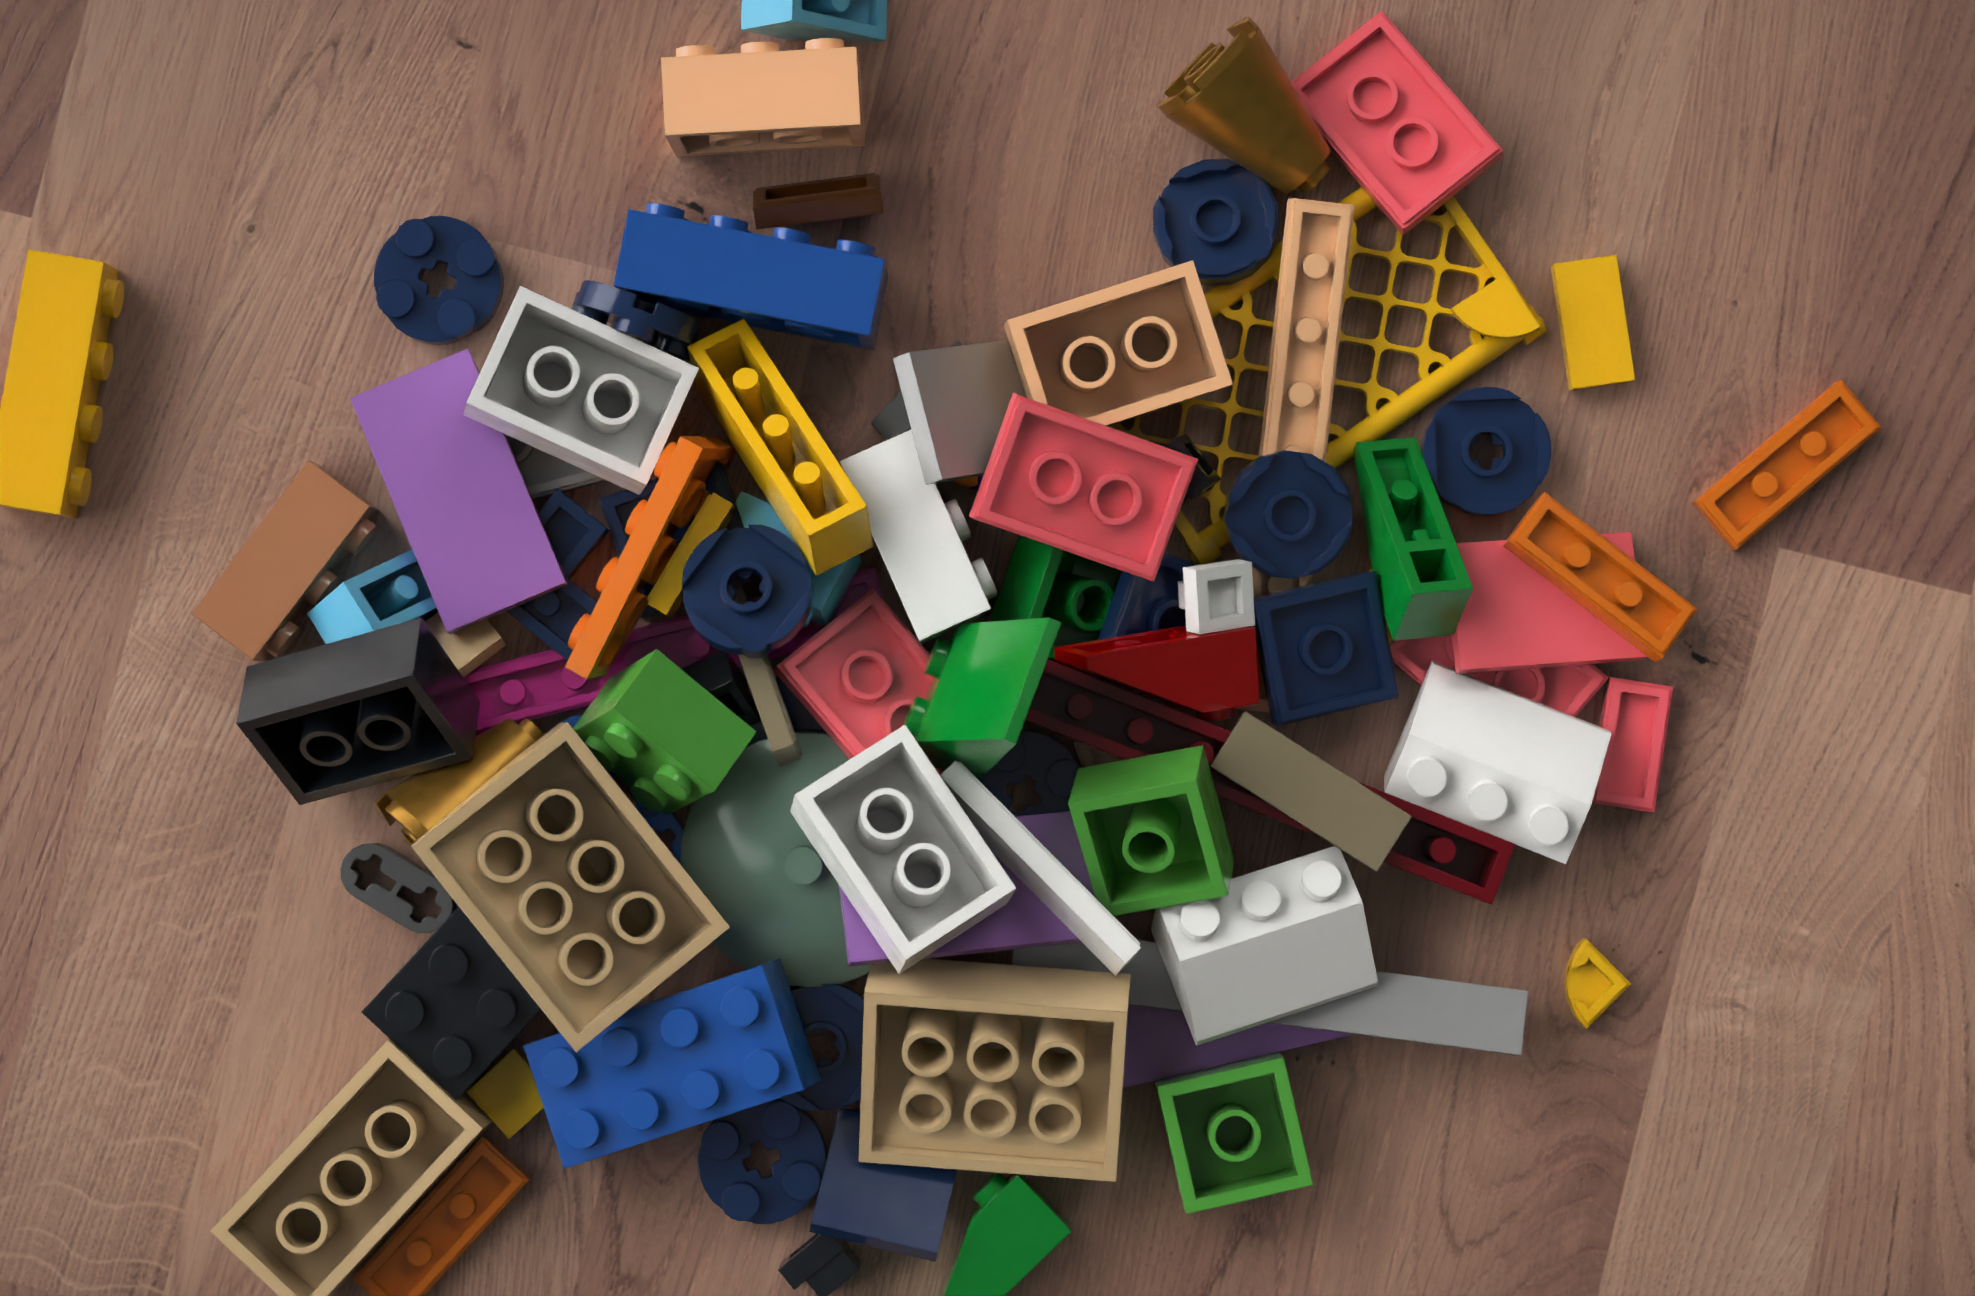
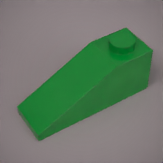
M1416 437L1356 442L1353 451L1372 572H1376L1383 614L1393 641L1453 635L1472 593L1473 586L1430 473L1425 465Z
M995 1173L972 1196V1199L978 1206L971 1212L942 1296H1005L1072 1231L1070 1222L1025 1175L1010 1174L1006 1178L1002 1173Z

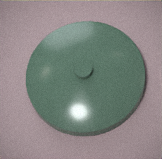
M801 730L795 731L803 754L800 755V760L780 767L772 752L768 738L761 739L745 747L714 792L694 801L684 826L680 860L684 870L730 926L729 929L713 941V944L724 955L743 969L780 958L790 986L821 987V984H840L869 973L870 965L848 967L839 884L790 812L796 793L849 759L825 731Z

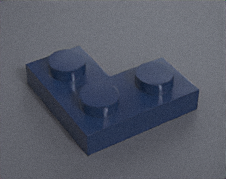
M557 488L538 513L569 585L506 612L568 661L573 649L568 647L571 632L584 614L588 613L591 615L597 603L593 597L570 579L610 530Z

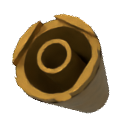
M1244 17L1227 29L1234 39L1226 47L1221 43L1215 45L1211 42L1184 68L1165 90L1164 93L1169 98L1158 101L1156 106L1167 118L1282 193L1288 194L1297 188L1302 194H1305L1316 186L1330 170L1325 160L1330 154L1331 149L1260 28L1250 17Z
M506 718L476 737L473 759L414 774L384 792L373 802L374 806L389 826L396 820L403 826L401 829L402 834L405 836L403 841L414 852L410 847L413 843L545 734L527 718L519 725L510 718Z

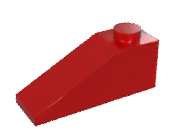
M1186 625L1054 647L1056 661L1170 704L1196 711L1197 718L1201 720L1229 719L1235 716V708L1260 703L1256 630L1252 626L1196 634L1187 632Z

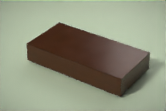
M869 173L756 188L753 191V211L756 230L882 214L883 204L879 174Z

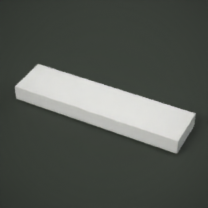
M954 761L940 776L990 850L1116 976L1139 952L1141 943L961 762Z

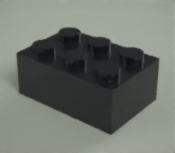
M417 618L247 666L236 724L298 804L302 805L473 759L480 700L423 619Z
M458 907L361 1013L457 1100L523 1031L541 1009Z

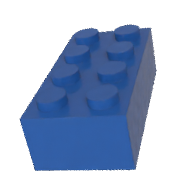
M647 203L645 212L628 209L613 284L614 287L637 294L636 298L654 305L659 302L688 315L729 323H736L745 319L750 327L874 350L889 277L885 259L874 255L875 247L849 240H837L836 249L817 246L811 243L812 235L798 230L779 227L774 228L772 237L755 234L747 230V222L719 215H711L709 225L693 222L684 218V210L658 203Z
M780 958L632 1007L578 1052L572 1049L560 1032L523 1045L564 1169L805 1090L821 1080Z

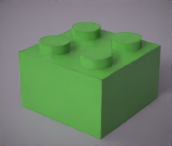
M658 649L610 677L573 727L574 731L605 770L613 771L631 786L630 792L640 804L653 811H662L665 815L714 792L756 733L752 727Z
M1203 745L1077 769L1068 805L1095 898L1113 916L1228 896L1235 859Z
M1279 1052L1154 1081L1179 1193L1186 1214L1313 1185L1285 1060Z

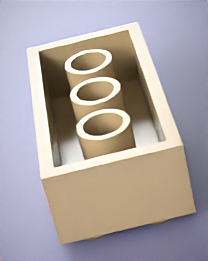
M388 1039L210 1232L278 1296H331L493 1121L464 1093L455 1100L391 1039Z

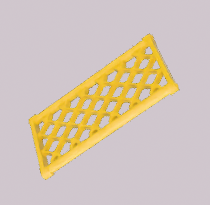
M1362 187L1338 202L1355 205L1344 303L1348 299L1374 302L1381 307L1382 313L1378 335L1375 339L1369 340L1347 336L1340 330L1339 344L1345 342L1367 346L1373 351L1374 357L1370 379L1367 383L1361 384L1344 381L1335 377L1334 386L1359 390L1364 393L1367 417L1347 431L1338 425L1330 423L1329 435H1333L1336 438L1327 445L1326 463L1333 466L1334 469H1337L1354 457L1353 450L1356 442L1379 440L1521 341L1528 345L1547 332L1543 318L1538 316L1531 304L1527 303L1454 196L1440 206L1444 212L1443 215L1436 216L1430 214L1423 220L1439 225L1442 232L1438 255L1432 260L1405 255L1401 251L1402 234L1398 229L1396 231L1394 247L1391 251L1385 252L1361 247L1356 240L1357 226L1355 221L1375 207L1383 213V211ZM1451 228H1455L1480 264L1479 267L1472 268L1451 264L1446 260L1445 249L1448 232ZM1283 241L1275 245L1270 258L1252 276L1231 285H1217L1204 294L1212 319L1221 315L1224 319L1239 324L1242 330L1237 356L1233 359H1225L1227 366L1232 369L1234 374L1230 398L1225 403L1197 398L1178 403L1182 412L1176 437L1184 435L1187 412L1190 407L1200 406L1222 411L1226 420L1221 444L1217 447L1195 444L1200 452L1209 453L1216 457L1218 462L1216 473L1220 478L1226 459L1236 458L1254 461L1259 457V455L1231 450L1228 446V437L1233 416L1244 414L1263 418L1264 411L1239 406L1236 402V393L1239 377L1243 371L1251 370L1268 374V366L1249 363L1244 357L1248 330L1254 326L1273 329L1274 322L1254 317L1252 313L1253 300L1250 293L1270 279H1273L1278 284ZM1354 256H1370L1381 258L1388 262L1390 269L1386 291L1383 295L1377 296L1355 292L1349 287L1348 280ZM1408 263L1428 267L1432 270L1434 277L1430 299L1427 303L1421 304L1399 300L1393 295L1392 290L1397 265ZM1445 271L1472 275L1477 280V291L1485 286L1487 280L1490 279L1493 282L1506 273L1540 325V329L1532 334L1516 339L1489 336L1481 338L1480 333L1469 329L1471 346L1452 359H1449L1445 354L1433 351L1429 346V337L1434 316L1445 315L1455 317L1451 309L1443 308L1437 302L1441 274ZM1238 301H1242V307L1239 310L1230 309ZM1390 308H1407L1420 311L1425 315L1426 321L1423 338L1419 347L1412 348L1391 344L1385 339L1384 334ZM1384 351H1394L1413 355L1418 362L1417 376L1420 381L1399 395L1390 389L1381 387L1376 379L1381 353ZM1431 364H1438L1440 366L1429 374L1428 368ZM1384 399L1388 401V403L1377 410L1376 403L1378 400ZM1141 416L1135 417L1134 426L1128 431L1124 429L1121 423L1108 426L1160 445H1167L1175 439H1165L1143 434L1139 428ZM1220 481L1211 490L1198 496L1206 499L1209 503V520L1211 524L1196 533L1181 510L1174 525L1185 541L1184 544L1191 553L1192 561L1199 565L1208 564L1222 555L1219 549L1229 543L1223 519L1224 516L1221 518L1219 516L1220 509L1225 507L1226 495L1220 490Z

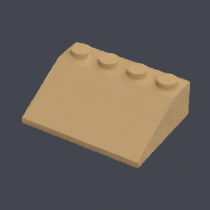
M568 722L558 723L410 846L575 1052H578L730 928Z
M922 959L898 974L891 962L871 964L864 991L859 1162L1116 1182L1131 974L1118 973L1115 976L1112 972L940 959Z

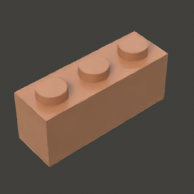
M308 460L191 614L253 661L265 662L270 655H273L275 658L281 657L299 635L301 628L295 625V622L308 605L311 604L315 607L337 585L339 577L333 572L348 552L356 557L371 541L378 529V526L372 523L380 510L322 466Z

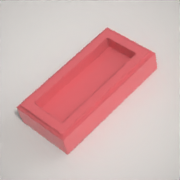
M1614 677L1607 679L1599 727L1611 731L1612 734L1593 797V804L1655 813L1673 692L1672 686Z

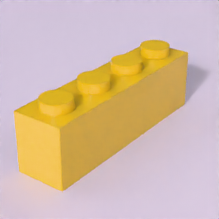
M28 249L0 407L1 507L76 519L78 506H85L91 491L92 473L90 469L85 468L89 443L95 444L99 438L103 420L102 407L96 405L100 380L106 381L108 379L113 364V345L107 343L111 318H118L124 300V283L118 280L119 270L105 262Z
M745 319L687 346L691 365L699 368L694 378L698 392L788 533L803 553L804 558L817 576L872 548L873 540L867 505Z

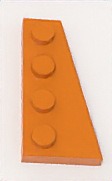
M680 436L677 443L671 442L663 450L654 469V476L658 477L659 480L649 500H641L632 511L625 527V533L630 535L620 557H613L604 567L596 585V590L601 592V595L591 615L588 613L584 614L571 632L568 647L573 649L565 665L567 669L585 679L608 674L648 605V600H646L648 596L641 593V590L646 582L651 585L657 582L677 548V540L672 538L677 528L684 527L693 515L696 516L707 496L711 495L710 492L705 490L706 484L704 482L716 461L726 467L730 464L737 452L731 443L718 436Z

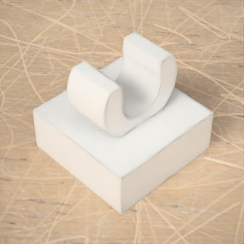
M1235 559L1183 567V581L1177 582L1179 608L1185 609L1187 632L1205 634L1255 626L1252 562Z

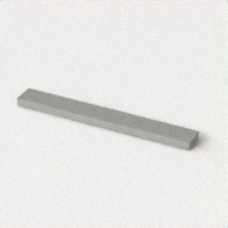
M1138 940L1141 943V949L1119 972L1131 974L1129 1005L1183 1012L1156 942ZM1082 942L1013 949L1011 965L1111 972ZM1376 971L1378 978L1377 987L1267 1022L1268 1024L1520 1056L1522 1053L1528 991Z

